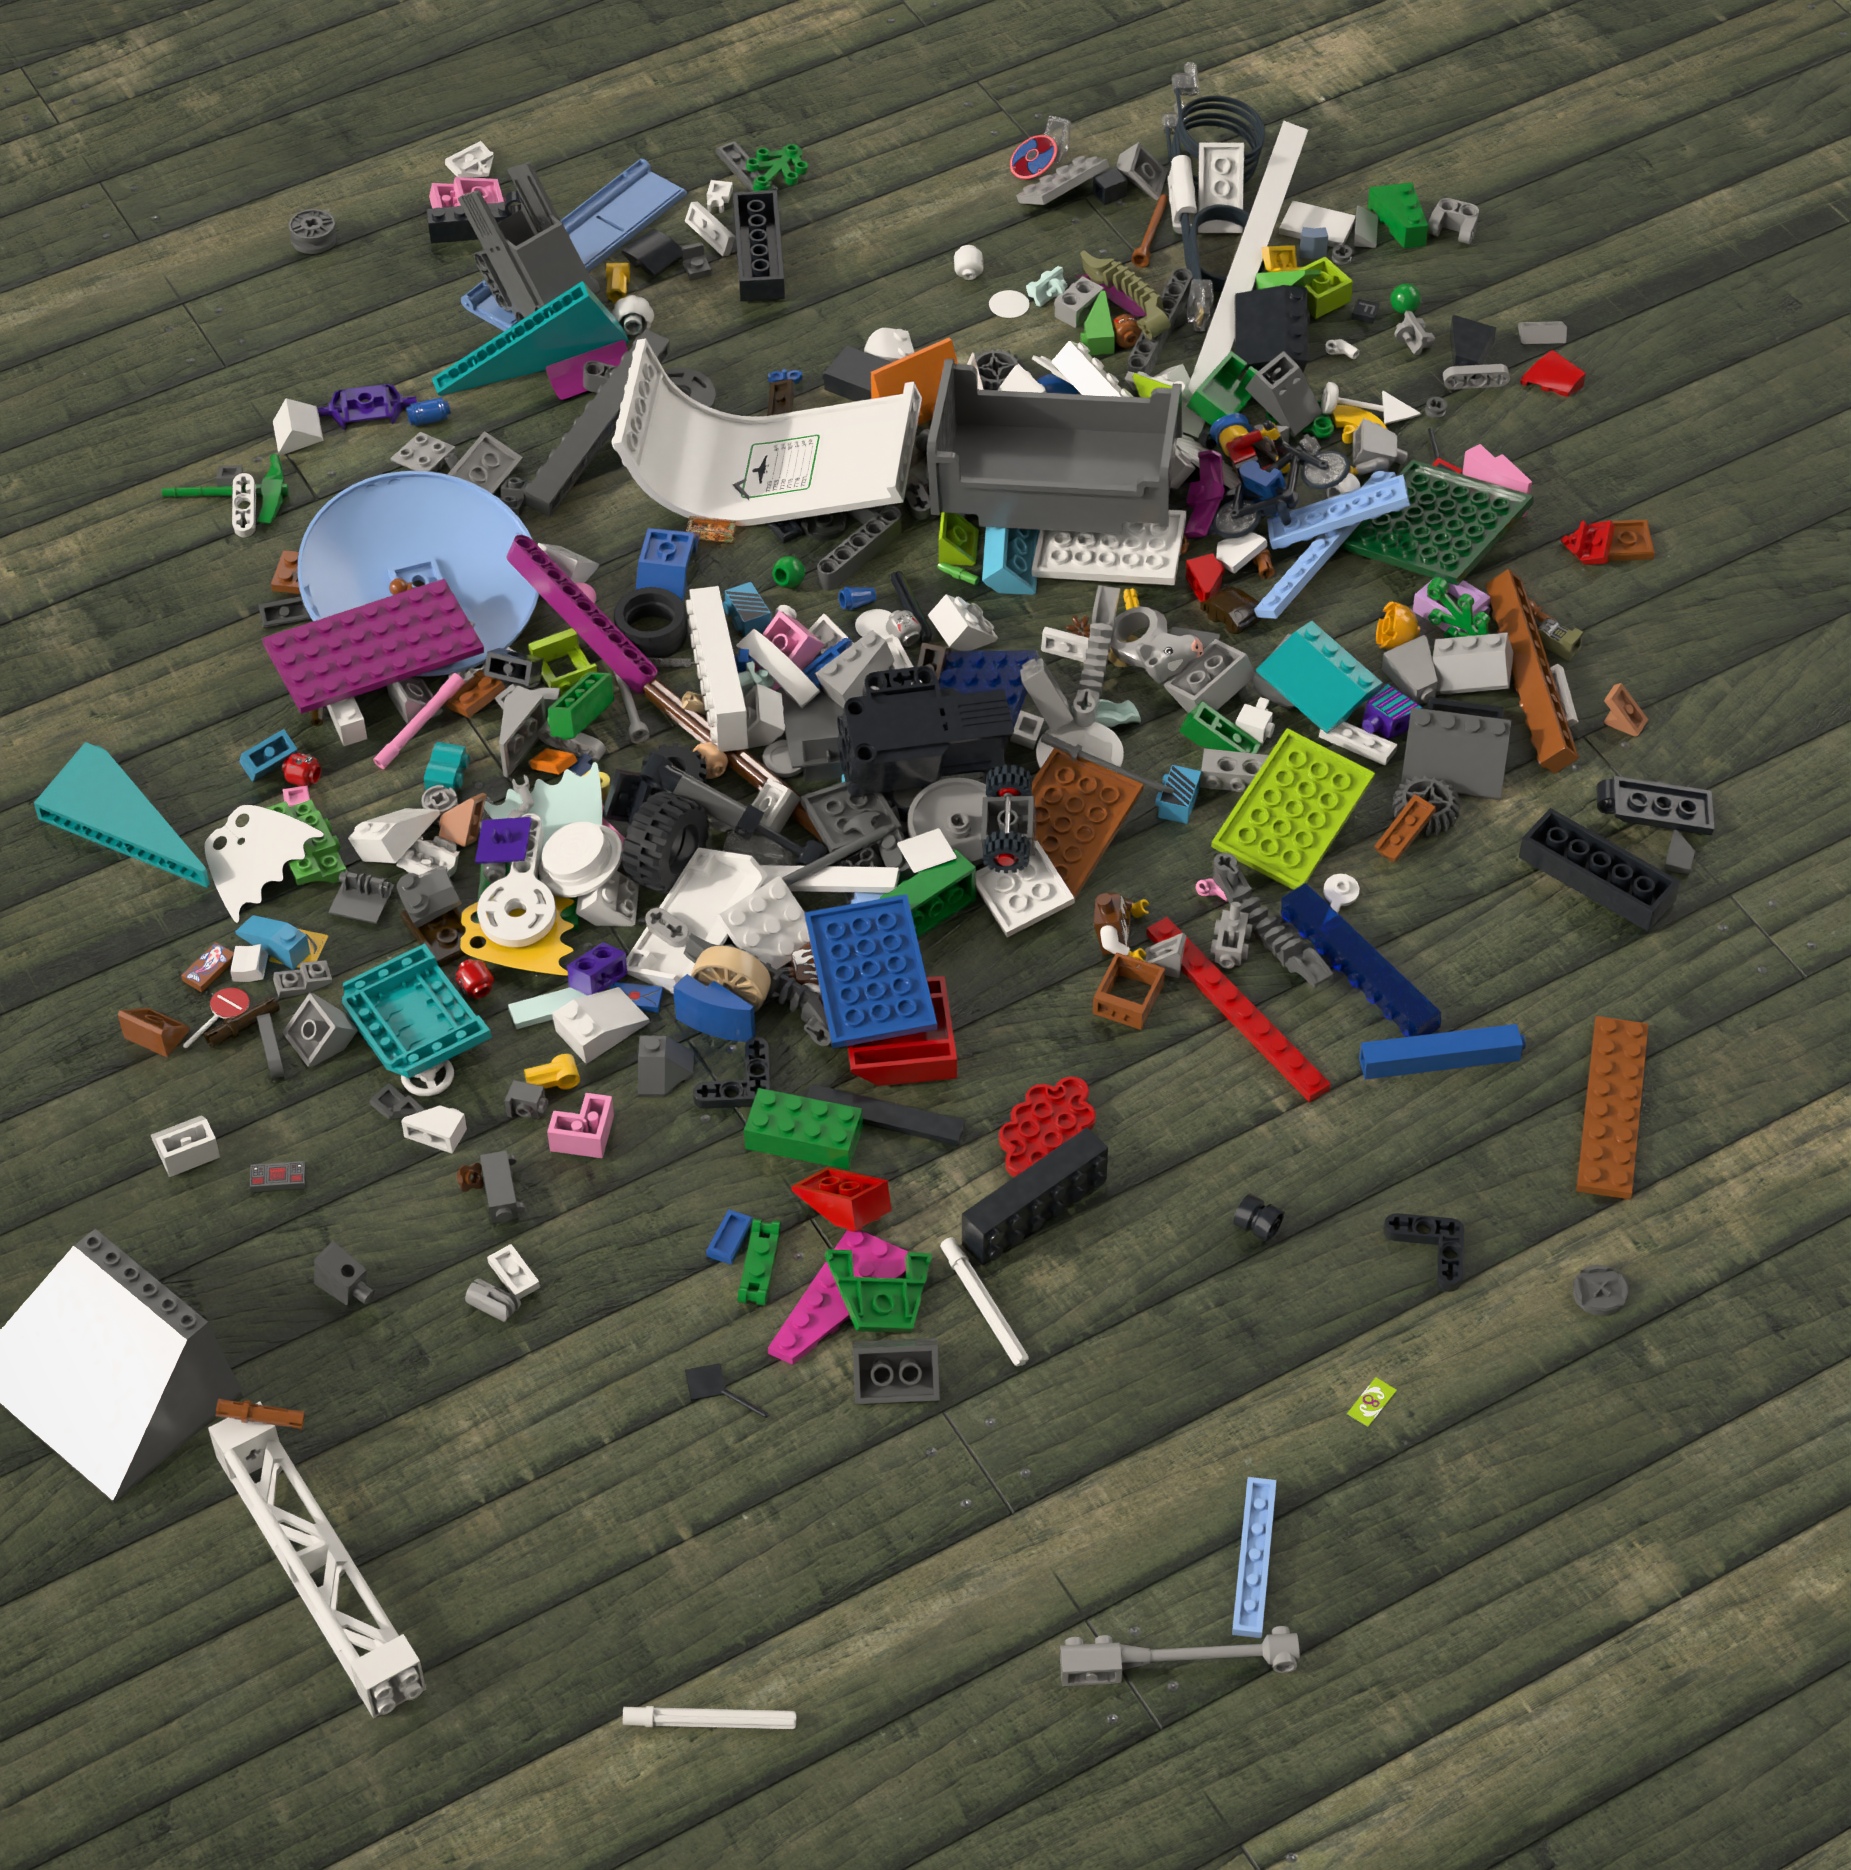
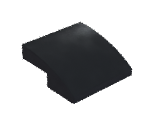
M654 228L621 251L635 268L641 266L652 279L682 259L681 247L670 237Z

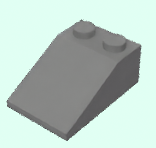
M519 685L512 693L506 696L504 701L499 746L503 775L507 778L540 739L537 732L546 721L543 695Z

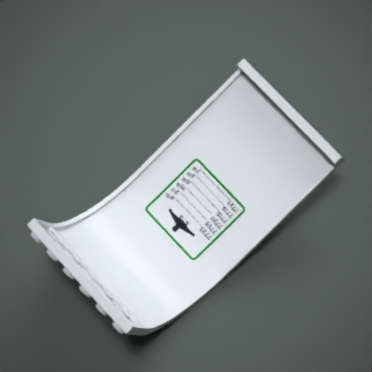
M646 339L637 340L636 348L633 351L632 364L629 368L628 381L624 388L623 402L620 404L621 410L619 419L616 421V431L612 438V445L636 483L645 493L662 506L684 517L704 523L750 526L902 503L904 501L922 397L914 382L905 383L904 392L900 395L771 416H739L709 408L690 398L667 376ZM746 478L747 481L739 486L749 495V500L742 493L740 494L733 484Z

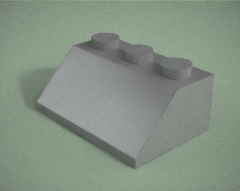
M1508 633L1435 639L1433 665L1438 681L1436 694L1509 689L1514 652Z
M1215 639L1203 650L1204 654L1201 657L1190 661L1180 674H1176L1164 684V687L1188 713L1201 701L1217 711L1254 678L1255 672L1247 654Z

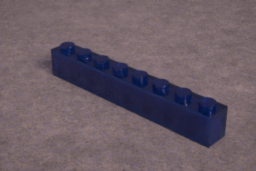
M1303 883L1281 898V915L1283 919L1288 923L1291 922L1304 939H1308L1314 944L1319 954L1325 955L1337 971H1342L1348 977L1352 986L1358 987L1371 1004H1376L1389 1021L1397 1024L1404 1036L1429 1035L1441 1027L1442 1012L1309 885Z

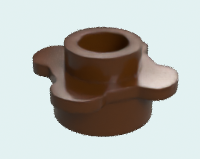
M475 1162L472 1166L462 1165L459 1168L457 1182L462 1191L468 1192L471 1188L480 1189L483 1186V1180L481 1179L482 1166L480 1163Z

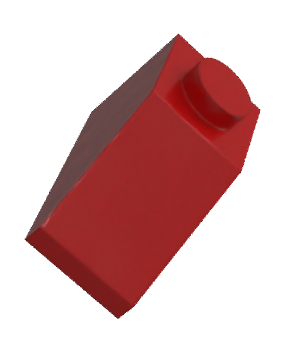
M1213 553L1187 560L1186 579L1199 602L1206 601L1217 594L1221 587L1222 576L1224 575L1223 564L1217 561Z

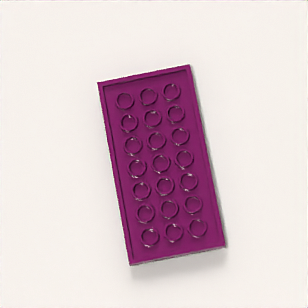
M445 579L262 638L268 655L301 714L484 653V646Z

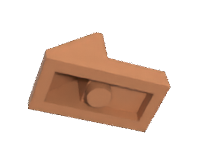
M1622 683L1613 686L1604 700L1611 710L1604 720V724L1632 736H1638L1649 719Z

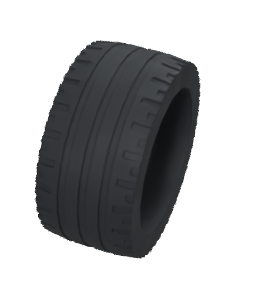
M656 587L636 589L622 597L615 607V626L646 657L668 658L679 651L684 645L687 636L686 612L681 599L673 592ZM651 616L662 617L671 622L668 626L651 632L639 631L630 627L633 622Z

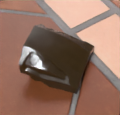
M1232 586L1200 603V609L1202 611L1206 610L1208 619L1212 622H1222L1225 624L1227 632L1231 634H1240L1245 628L1254 626L1262 619L1257 617L1254 611L1260 602L1244 591Z

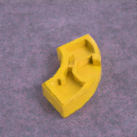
M1336 405L1334 412L1331 414L1337 428L1352 425L1357 429L1361 421L1367 419L1387 429L1377 416L1358 407Z

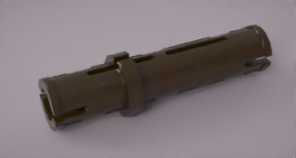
M270 996L268 999L236 1017L223 1020V1024L204 1033L206 1042L211 1048H214L229 1038L238 1037L239 1032L258 1022L257 1016L268 1013L271 1015L280 1011L277 1000Z

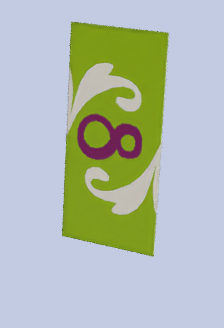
M1375 1377L1347 1414L1368 1427L1397 1389Z

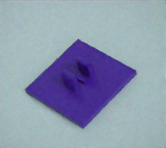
M532 818L483 820L475 860L476 864L525 861Z

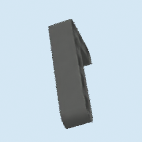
M889 504L846 511L848 515L864 525L819 561L817 576L818 585L821 589L834 590L901 534L902 516L901 511L897 507Z

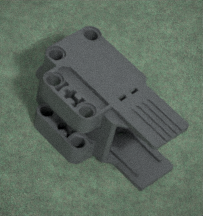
M525 162L508 169L513 183L522 198L521 210L499 223L496 222L479 190L458 197V201L483 249L474 254V260L499 307H504V311L512 310L518 322L581 281L595 295L600 292L597 280L589 275L530 162Z

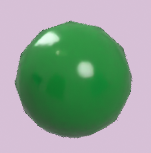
M1406 283L1398 285L1392 291L1390 302L1392 308L1397 313L1404 315L1406 311L1414 313L1421 305L1422 297L1420 291L1414 285Z
M783 556L774 564L772 571L773 579L782 588L794 589L803 582L805 567L798 558Z

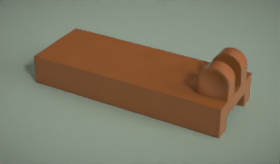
M1414 794L1374 846L1375 850L1380 853V856L1387 857L1388 861L1396 863L1434 815L1436 807Z

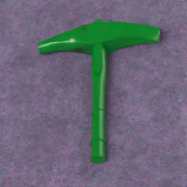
M277 454L270 456L271 466L262 480V484H255L256 497L263 498V506L257 523L270 524L276 517L284 496H289L288 484H284L282 465ZM243 484L241 488L243 493H246V484ZM175 486L174 488H162V497L233 496V486Z

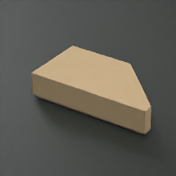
M687 691L682 697L683 709L699 712L707 715V712H709V710L705 711L703 695Z

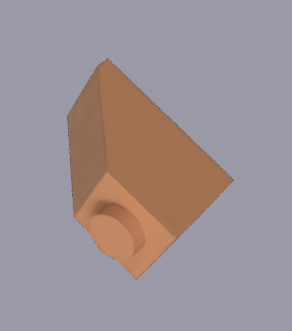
M480 793L443 813L439 821V837L462 846H467L477 841L480 829L479 822L482 819L487 794Z

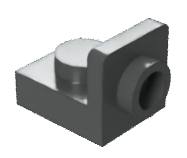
M702 242L681 248L682 264L690 281L712 276L711 268L704 255V245Z

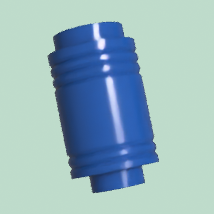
M442 397L410 404V407H406L410 425H415V427L447 420V415L451 414L448 401H443Z

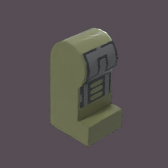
M1551 618L1545 619L1537 627L1543 647L1570 661L1581 649L1583 631L1577 628L1571 631L1564 626H1560L1557 621Z

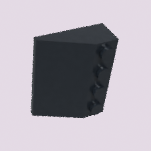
M1281 285L1235 293V354L1247 362L1243 370L1248 371L1250 366L1259 371L1284 351L1304 373L1308 362L1307 287Z

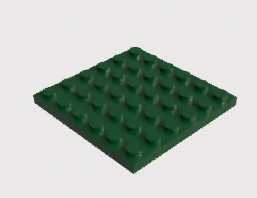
M1412 460L1397 475L1404 476L1410 506L1400 511L1382 514L1375 519L1369 518L1361 521L1339 548L1431 578L1440 577L1447 583L1458 586L1534 504V498L1530 494Z

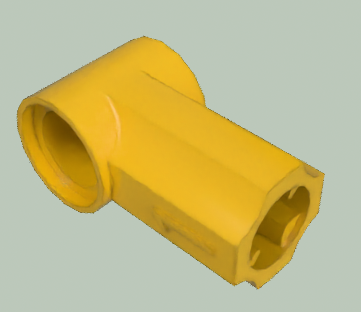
M606 263L607 299H610L613 303L626 297L627 283L630 282L629 263Z
M570 1054L558 1055L549 1064L524 1069L526 1082L542 1086L544 1089L558 1086L561 1089H571L580 1082L574 1057Z

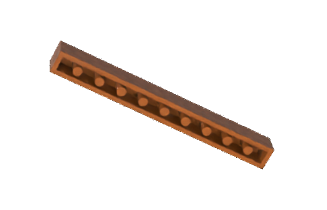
M1507 569L1485 584L1488 592L1487 595L1490 596V604L1493 608L1492 616L1499 627L1497 633H1508L1514 652L1511 674L1515 679L1514 687L1521 698L1519 704L1527 717L1525 723L1531 730V742L1538 753L1536 756L1537 761L1541 767L1548 768L1555 774L1579 759L1523 581L1511 570Z

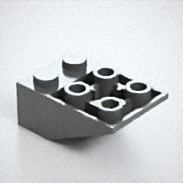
M1284 351L1259 370L1245 388L1282 426L1290 428L1289 433L1293 437L1323 413L1301 368Z
M899 829L894 830L887 836L835 865V867L899 868L898 886L903 881L909 880L919 873L912 871L897 845L898 842L908 839ZM843 892L847 904H851V900L854 899V892Z

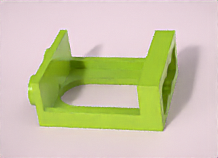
M573 628L528 644L530 655L544 658L541 679L547 688H559L560 696L564 695L588 672H597V665H590L580 649L577 633ZM568 655L577 670L556 678L546 662Z

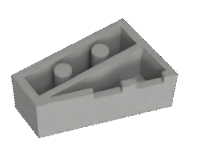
M871 630L815 674L824 693L844 709V704L849 698L863 696L864 680L869 673L888 670L895 660L886 640Z

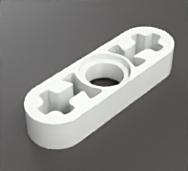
M247 473L239 474L233 480L232 524L235 533L240 537H249L256 529V485L253 477ZM243 483H247L246 493H243L241 488ZM243 501L251 503L247 509H239L238 505ZM242 517H245L247 521L245 528H241L243 525Z

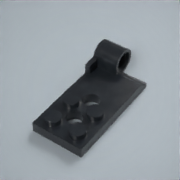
M1613 776V779L1601 780L1596 785L1597 809L1604 814H1614V817L1619 818L1622 822L1712 835L1714 831L1712 791L1619 776ZM1657 803H1663L1666 808L1660 807ZM1682 807H1688L1691 812L1685 811Z

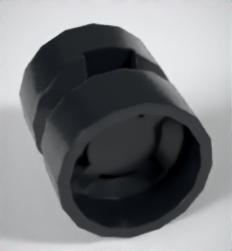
M1249 1193L1240 1203L1235 1213L1233 1224L1247 1232L1253 1230L1254 1236L1270 1242L1278 1232L1285 1212L1272 1204L1265 1206L1264 1200Z

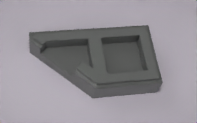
M1678 830L1673 831L1664 870L1689 875L1695 850Z

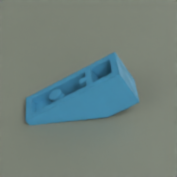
M252 915L235 931L236 935L250 944H261L268 955L292 970L310 955L307 935L287 922Z

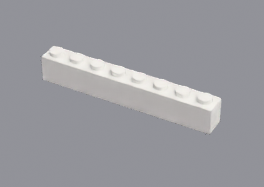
M1069 341L1052 361L1082 395L1133 397L1130 392L1124 388L1121 389L1117 385L1119 382L1117 378L1110 373L1107 374L1103 370L1104 365L1095 357L1092 358L1088 354L1090 352L1088 347L1081 342L1077 344ZM1177 448L1170 485L1171 488L1178 489L1196 469L1190 463L1192 461L1191 457L1184 451L1180 452Z

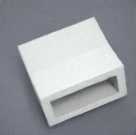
M261 944L235 946L230 971L233 981L251 982L264 978L268 953Z

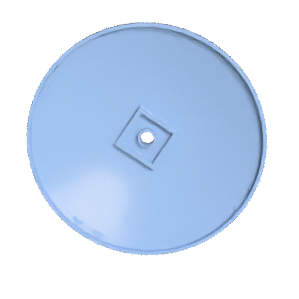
M428 471L392 472L374 476L351 485L329 500L318 511L304 534L299 550V590L303 603L313 621L392 596L389 585L396 578H402L407 583L419 580L424 582L425 585L445 579L468 620L475 623L474 630L484 646V653L416 676L447 675L471 669L485 663L487 651L497 648L506 649L523 632L535 611L539 593L506 558L515 536L525 535L531 538L520 518L504 502L487 490L469 481L442 473Z

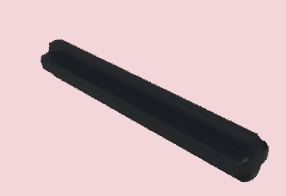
M903 572L891 573V582L905 610L912 612L921 625L920 641L922 643L931 642L933 640V633Z

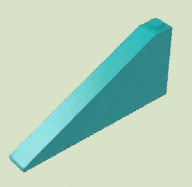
M581 281L433 377L432 381L437 394L442 396L544 371L549 365L621 340H625L627 344L629 340L621 324L589 287Z
M85 742L34 802L39 820L206 888L210 885L206 867L111 755L100 746H94Z

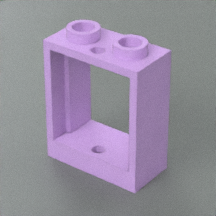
M1464 580L1458 586L1448 583V592L1458 599L1464 593L1474 598L1475 602L1472 605L1473 618L1478 612H1485L1489 615L1490 596ZM1429 583L1415 594L1413 612L1429 621L1428 615L1435 608L1452 615L1447 608L1437 603L1438 600L1429 597L1427 594ZM1441 622L1440 625L1436 626L1446 631L1452 625ZM1455 627V628H1457L1460 632L1467 633L1466 630L1461 629V628H1458V627Z

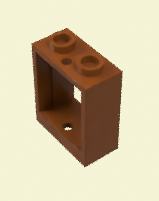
M1116 952L1093 997V1014L1142 1030L1164 985L1165 968ZM1119 975L1151 985L1142 1005L1110 995Z

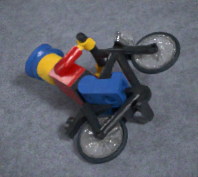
M1234 413L1218 419L1210 428L1211 438L1223 449L1226 456L1230 457L1233 468L1241 483L1230 491L1224 492L1223 499L1218 507L1219 509L1216 511L1212 521L1214 531L1224 538L1243 537L1258 526L1260 519L1270 515L1276 518L1279 516L1283 525H1289L1291 517L1288 509H1294L1299 502L1296 486L1300 464L1303 466L1301 478L1307 486L1314 489H1327L1338 485L1347 477L1350 470L1348 458L1337 451L1318 453L1320 449L1318 441L1314 436L1310 437L1308 434L1300 441V446L1296 448L1289 446L1283 442L1277 430L1278 428L1270 420L1264 421L1263 430L1257 429L1254 431L1243 414ZM1267 436L1270 440H1273L1278 456L1275 463L1261 468L1252 444L1263 440V437ZM1288 472H1289L1288 482H1287V488H1286V487H1285L1286 484H1285V481H1284V478H1283V477L1287 476V475H1288Z

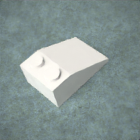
M405 808L358 824L348 840L362 861L396 863L441 813L437 809Z
M619 987L573 999L552 1013L556 1032L586 1064L650 1023V1019Z

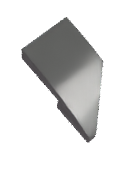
M390 1083L377 1092L370 1099L369 1103L388 1119L404 1118L425 1111L410 1095L407 1097L403 1096Z

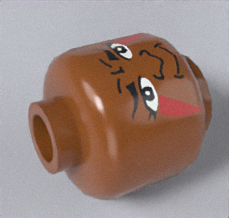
M1123 314L1112 322L1115 342L1123 348L1135 346L1142 333V329L1137 325V320L1129 314Z

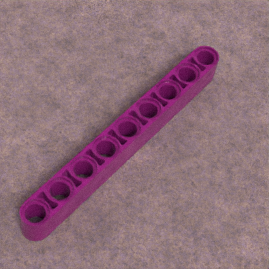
M525 535L515 536L506 556L508 562L633 691L645 694L644 686L647 683H651L655 678L657 668L530 537Z

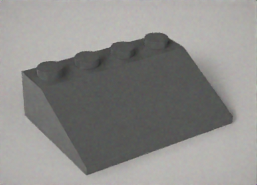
M1411 708L1401 784H1404L1406 779L1412 781L1414 776H1417L1419 779H1422L1424 775L1428 779H1432L1435 776L1437 781L1445 779L1446 785H1452L1453 791H1458V795L1501 800L1511 720Z

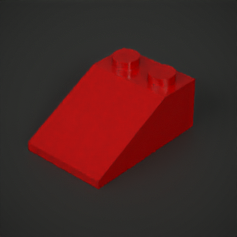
M826 1167L791 1186L792 1192L832 1224L846 1228L851 1232L862 1230L863 1226L872 1221L880 1220L881 1216L892 1211L888 1180Z

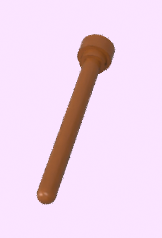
M1162 194L1158 200L1141 247L1133 252L1131 260L1137 267H1146L1151 258L1149 248L1168 201L1166 194Z

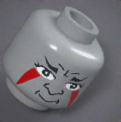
M896 610L890 614L886 624V631L889 635L893 634L897 637L901 645L905 647L911 646L920 638L919 633L922 628L912 612Z

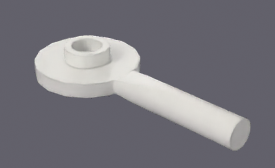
M1335 874L1326 880L1323 892L1325 898L1331 904L1317 940L1327 942L1340 907L1351 905L1357 900L1360 888L1358 882L1353 877L1346 874Z

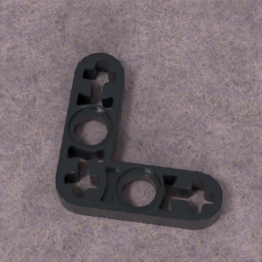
M754 1037L746 1042V1080L698 1083L693 1088L695 1105L703 1109L752 1107L756 1096L755 1085H761V1089L770 1090L768 1042L761 1037ZM755 1048H760V1058H755ZM762 1068L765 1072L761 1075H753L751 1070ZM729 1090H735L739 1093L734 1098H728L724 1094ZM703 1093H708L707 1097H702Z
M1400 1213L1388 1215L1384 1223V1235L1392 1241L1438 1245L1437 1285L1442 1290L1448 1292L1458 1290L1463 1276L1464 1225L1454 1218ZM1393 1225H1399V1230H1394ZM1408 1225H1412L1411 1232H1408ZM1424 1225L1429 1227L1431 1232L1421 1234L1416 1228ZM1437 1228H1440L1439 1234H1436ZM1448 1229L1454 1230V1235H1450ZM1451 1250L1456 1252L1458 1257L1448 1259L1443 1253ZM1448 1269H1452L1453 1280L1451 1281L1447 1280Z

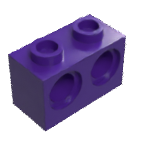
M602 942L567 965L569 987L587 996L603 991L627 975L626 953Z

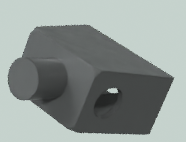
M334 1241L314 1259V1284L340 1302L349 1305L357 1298L362 1303L367 1304L374 1297L375 1291L366 1284V1269Z

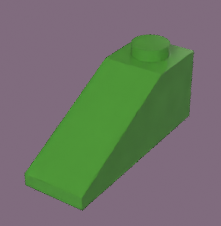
M1321 269L1256 273V288L1258 290L1281 285L1305 287L1321 274Z
M1100 291L1084 323V333H1080L1081 343L1088 347L1090 350L1089 355L1114 353L1115 336L1105 291Z

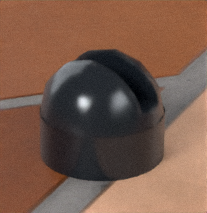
M1210 430L1201 431L1199 443L1207 449L1215 448L1217 443L1211 438Z

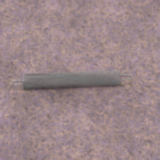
M649 658L653 665V659H655L656 667H659L658 659L661 660V667H664V659H666V667H670L669 659L672 660V667H675V659L677 660V667L681 666L680 659H682V667L684 668L686 667V659L688 660L689 668H691V664H695V662L690 663L691 658Z

